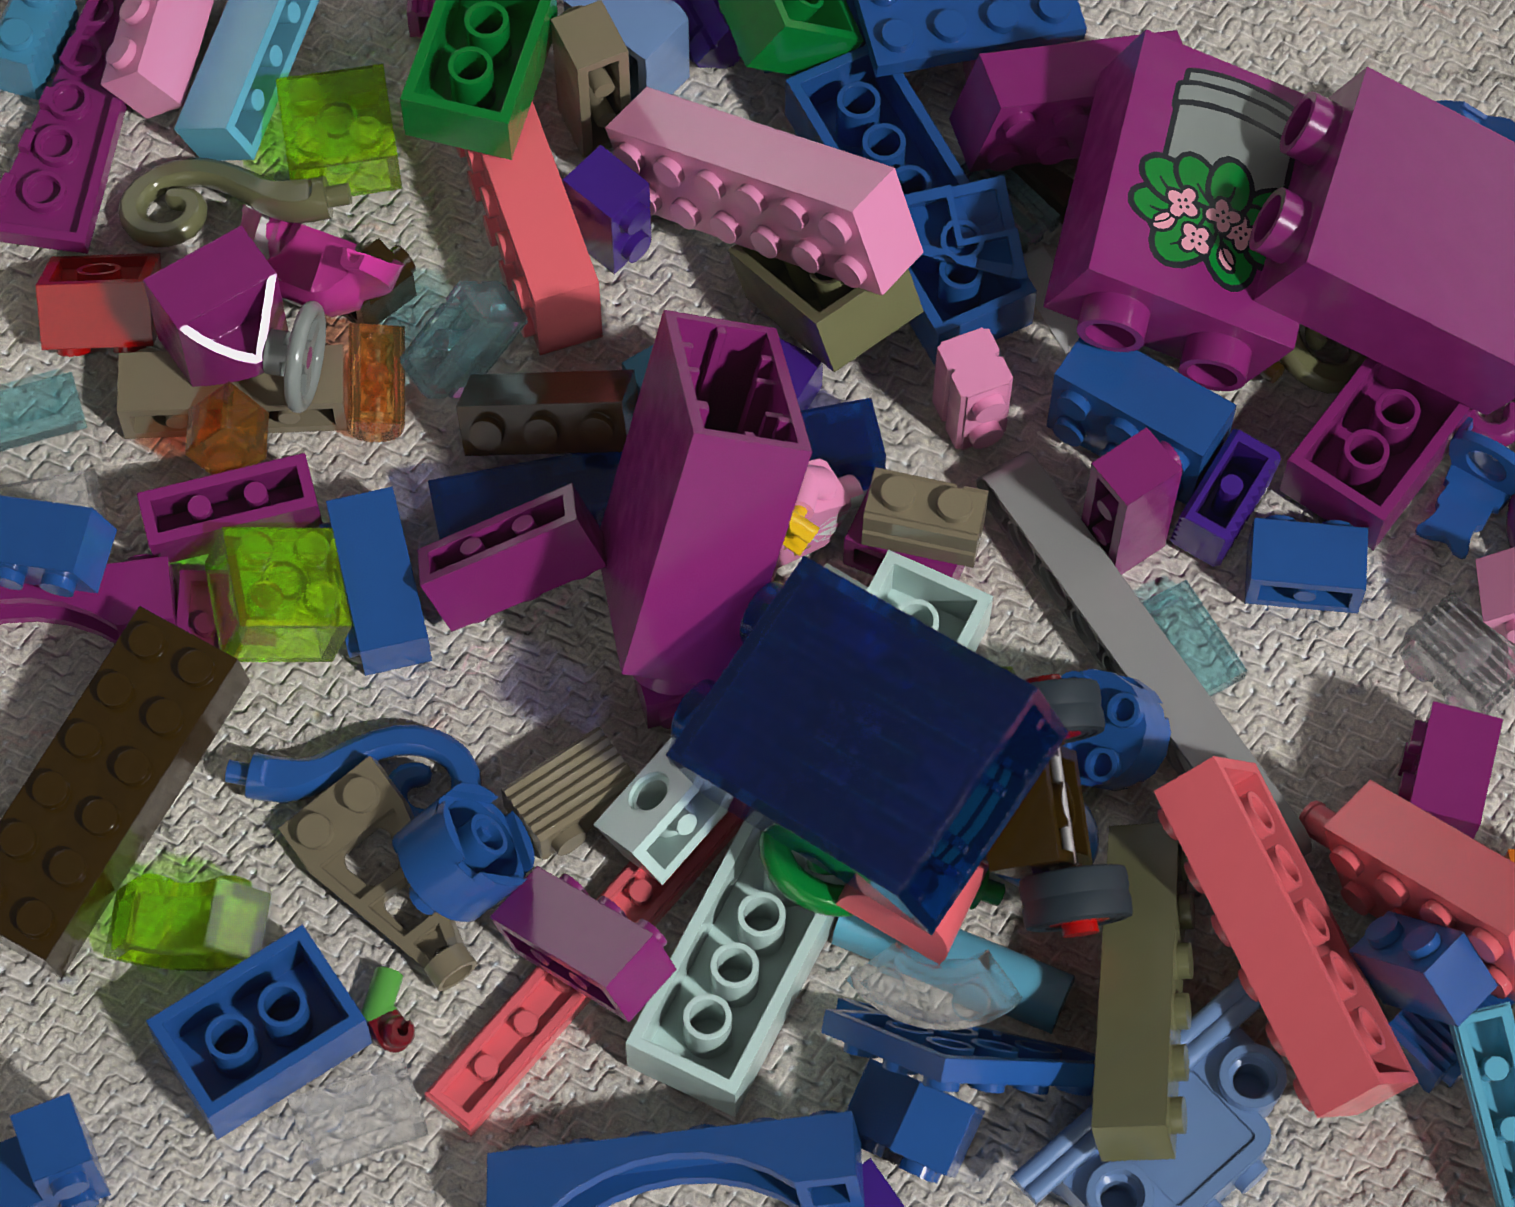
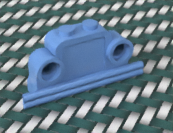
M1238 976L1191 1017L1190 1030H1181V1044L1187 1045L1189 1054V1080L1179 1082L1178 1096L1185 1097L1186 1134H1177L1176 1159L1102 1162L1091 1129V1105L1013 1173L1010 1179L1035 1205L1052 1192L1062 1197L1070 1207H1224L1220 1202L1235 1188L1242 1194L1248 1192L1269 1170L1262 1162L1271 1141V1130L1264 1118L1270 1114L1274 1105L1281 1098L1287 1082L1286 1068L1281 1058L1270 1048L1256 1044L1239 1027L1261 1007L1259 1001L1255 1002L1248 996Z

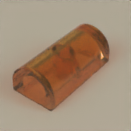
M349 323L347 431L352 437L366 442H386L396 439L403 433L405 427V326Z

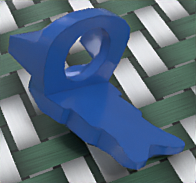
M1471 417L1465 420L1450 441L1449 456L1451 466L1443 483L1445 489L1437 498L1435 504L1436 511L1432 516L1420 523L1415 530L1416 535L1423 539L1447 544L1452 554L1459 559L1467 557L1470 539L1473 534L1482 531L1492 513L1498 514L1507 505L1510 497L1515 494V453L1501 443L1485 435L1473 432V419Z

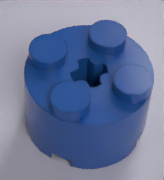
M473 783L457 784L409 821L393 836V848L398 855L403 873L411 885L409 897L415 907L422 913L432 915L437 912L448 919L458 922L474 921L527 880L525 879L526 873L533 869L535 860L534 850L525 826L514 811L505 816L492 803L499 797L489 789Z

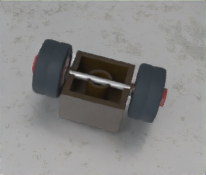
M1060 674L1035 676L1026 679V684L1014 686L993 695L992 707L996 720L997 739L1010 746V755L1019 759L1022 767L1017 782L1005 805L989 830L977 844L978 852L982 862L988 864L989 872L1021 879L1019 881V893L1023 905V921L1027 931H1062L1064 938L1099 933L1100 925L1122 921L1133 915L1126 867L1118 864L1093 865L1077 754L1075 750L1063 746L1066 743L1093 737L1105 730L1100 687L1098 682L1093 679L1062 678Z

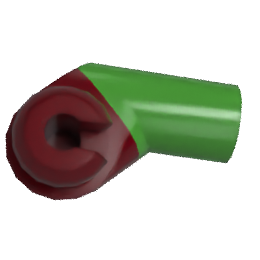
M379 966L374 970L361 1013L367 1021L370 1036L376 1045L385 1051L397 1053L403 1051L412 1043L415 1037V1028L412 1021H406L395 1006L403 975L394 969Z

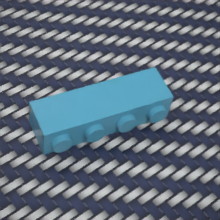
M228 0L174 127V130L199 158L254 160L319 0Z

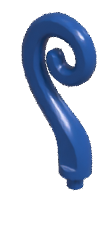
M412 724L393 725L371 730L306 758H287L255 752L250 763L230 759L225 773L226 783L246 786V798L278 803L299 801L327 790L369 756L377 761L394 756L409 755L423 757L438 763L447 770L451 781L450 790L461 783H473L482 786L480 770L472 754L462 743L440 730ZM412 762L398 766L390 773L389 777L409 803L412 813L416 817L424 809L410 804L408 792L412 788H420L430 783L432 772L429 766L423 763Z

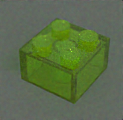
M383 64L276 79L290 180L326 176L329 186L349 183L352 196L402 189Z
M221 528L205 562L220 650L237 658L239 662H333L352 627L333 528Z

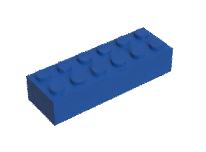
M866 45L785 79V116L797 136L894 167L904 195L951 185L952 187L970 183L905 75L899 73L876 78ZM920 256L909 267L924 311L909 321V324L934 366H936L937 347L942 341L982 327L983 329H990L994 339L998 340L1033 324L1037 290L1029 277L1027 279L1015 280Z

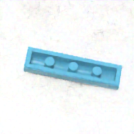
M856 916L838 917L832 937L833 945L1050 1034L1053 1033L1075 979L1073 974L962 929L959 930L946 959L940 965Z
M1510 1002L1475 1009L1459 1027L1449 1025L1496 1207H1515V1020Z

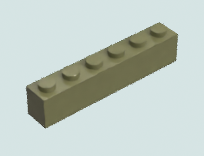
M1161 823L1109 826L1107 864H1118L1126 867L1133 915L1122 921L1103 925L1091 1129L1102 1162L1176 1159L1177 1134H1186L1187 1132L1186 1101L1184 1096H1178L1179 1082L1189 1080V1054L1187 1045L1181 1044V1030L1191 1029V1002L1189 993H1183V979L1193 978V952L1191 943H1185V930L1195 928V903L1193 894L1187 893V881L1190 880L1186 875L1184 863L1188 859L1179 841L1173 840L1166 833Z

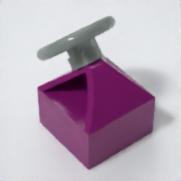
M242 225L143 279L158 339L192 387L226 384L256 377L263 373L284 376V396L287 407L294 413H302L310 406L317 390L324 358L326 341L325 312L320 303L308 301L300 308L292 331L288 330L277 273Z

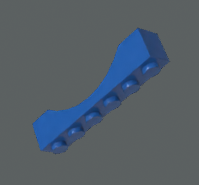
M821 1110L812 1113L810 1116L787 1119L760 1117L743 1124L726 1126L700 1124L682 1131L665 1133L639 1131L630 1134L628 1137L604 1140L578 1138L567 1144L543 1147L518 1145L509 1148L507 1151L487 1153L486 1207H609L646 1191L688 1184H719L745 1188L778 1199L790 1207H865L861 1141L852 1111L836 1112Z

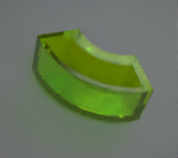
M159 874L137 876L116 891L103 957L125 963L168 970H229L262 949L271 893L254 889L249 880L233 875H222L204 882L190 883L174 882L171 878Z

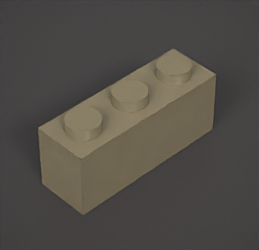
M602 0L586 6H573L565 10L560 16L551 19L557 106L583 159L588 157L600 145L606 149L613 147L605 127L631 102L628 49Z

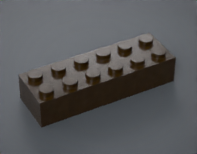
M138 607L0 820V943L60 978L63 977L250 683L237 658L145 608Z

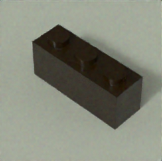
M635 370L471 374L456 405L464 455L492 456L623 452L638 400Z

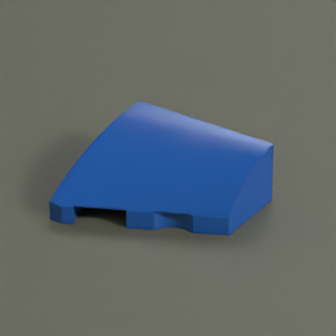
M1004 175L951 187V185L904 195L923 249L921 256L1015 280L1028 278L1018 228L1015 226Z

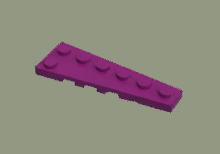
M87 0L77 21V29L69 38L59 58L61 66L51 87H45L38 102L40 109L31 128L25 129L17 145L19 153L10 172H4L0 181V242L88 254L127 109L125 102L100 85L107 64L106 54L114 41L120 21L119 11L125 0Z

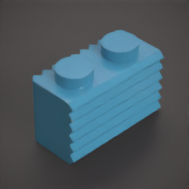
M75 0L8 1L0 18V90L35 100L41 98L47 82L52 81L51 74L57 72L55 65L60 63L59 57L67 44V40L72 36L71 31L77 29L75 23L80 16Z

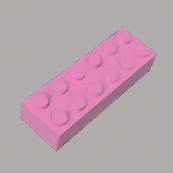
M646 87L605 127L614 149L613 155L649 182L651 216H659L676 222L686 229L704 232L718 237L725 243H735L757 251L767 258H777L797 265L809 273H819L842 281L851 288L859 287L881 296L923 254V249L894 167L650 87Z

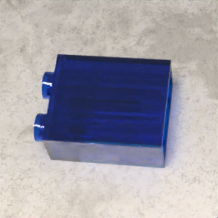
M803 556L784 584L780 581L770 582L762 587L752 598L740 624V639L743 644L716 682L712 679L703 680L693 686L684 696L672 720L671 735L675 742L666 756L705 797L932 935L1069 732L1038 687L817 562Z

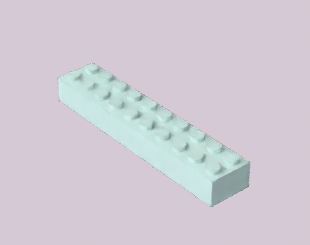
M888 550L868 588L896 622L848 677L862 682L866 675L879 665L891 661H902L913 669L915 675L913 686L929 685L937 687L945 692L951 700L989 626L993 596ZM815 714L800 730L817 725ZM773 765L670 958L677 970L646 1003L625 1043L628 1067L733 1117H736L838 917L811 912L789 900L769 880L762 865L758 846L761 830L769 815L779 806L788 802L791 793L790 783L778 775L775 765ZM802 826L797 829L791 839V848L796 862L807 873L828 883L845 885L868 837L855 831L857 849L854 860L839 875L824 876L813 873L807 868L806 860L811 853L818 849L830 848L829 840L821 835L818 828Z

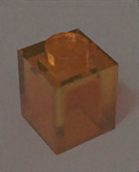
M228 381L189 409L185 455L210 475L260 463L266 459L269 412Z

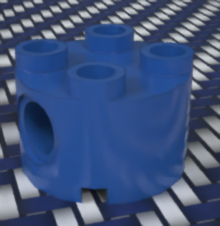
M1088 669L1079 672L1070 671L1063 674L1062 678L1096 680L1101 692V707L1104 712L1105 730L1093 737L1063 745L1076 751L1081 785L1120 791L1129 789L1125 787L1133 786L1137 782L1143 783L1154 775L1167 755L1171 736L1169 718L1164 717V711L1160 703H1163L1157 693L1138 679L1120 676L1113 672Z

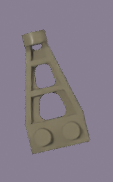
M369 756L278 829L311 875L425 969V973L438 991H445L467 978L477 966V961L464 945L456 922L435 912L413 930L404 929L385 907L386 901L409 884L400 862L398 869L376 886L364 883L347 868L345 863L346 854L378 829L386 830L390 834L391 839H393V836L414 818L409 803L379 762ZM444 947H448V948L444 949L443 951H441L439 954H437V952H438L440 949H442V948H444Z

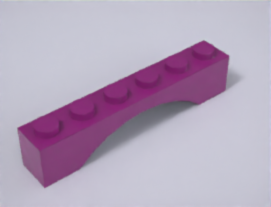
M139 554L129 557L125 562L107 564L98 594L75 591L72 597H63L51 594L41 589L39 585L24 583L21 590L0 586V625L6 623L43 622L72 626L101 636L115 644L139 606L174 625L177 622L176 581L168 556L153 557L150 554Z

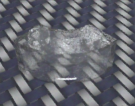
M895 941L845 978L863 999L880 1012L908 1025L925 1029L958 1030L982 1025L1013 1010L1023 999L988 949L967 959H945L939 965L903 943Z

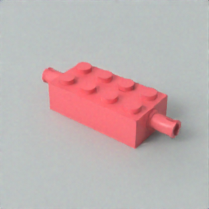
M1369 780L1337 813L1317 800L1310 802L1302 810L1299 819L1309 837L1331 851L1329 858L1338 873L1342 886L1340 893L1349 907L1361 915L1370 913L1379 918L1388 911L1465 932L1498 985L1491 994L1499 999L1508 997L1515 1001L1514 862L1372 780Z

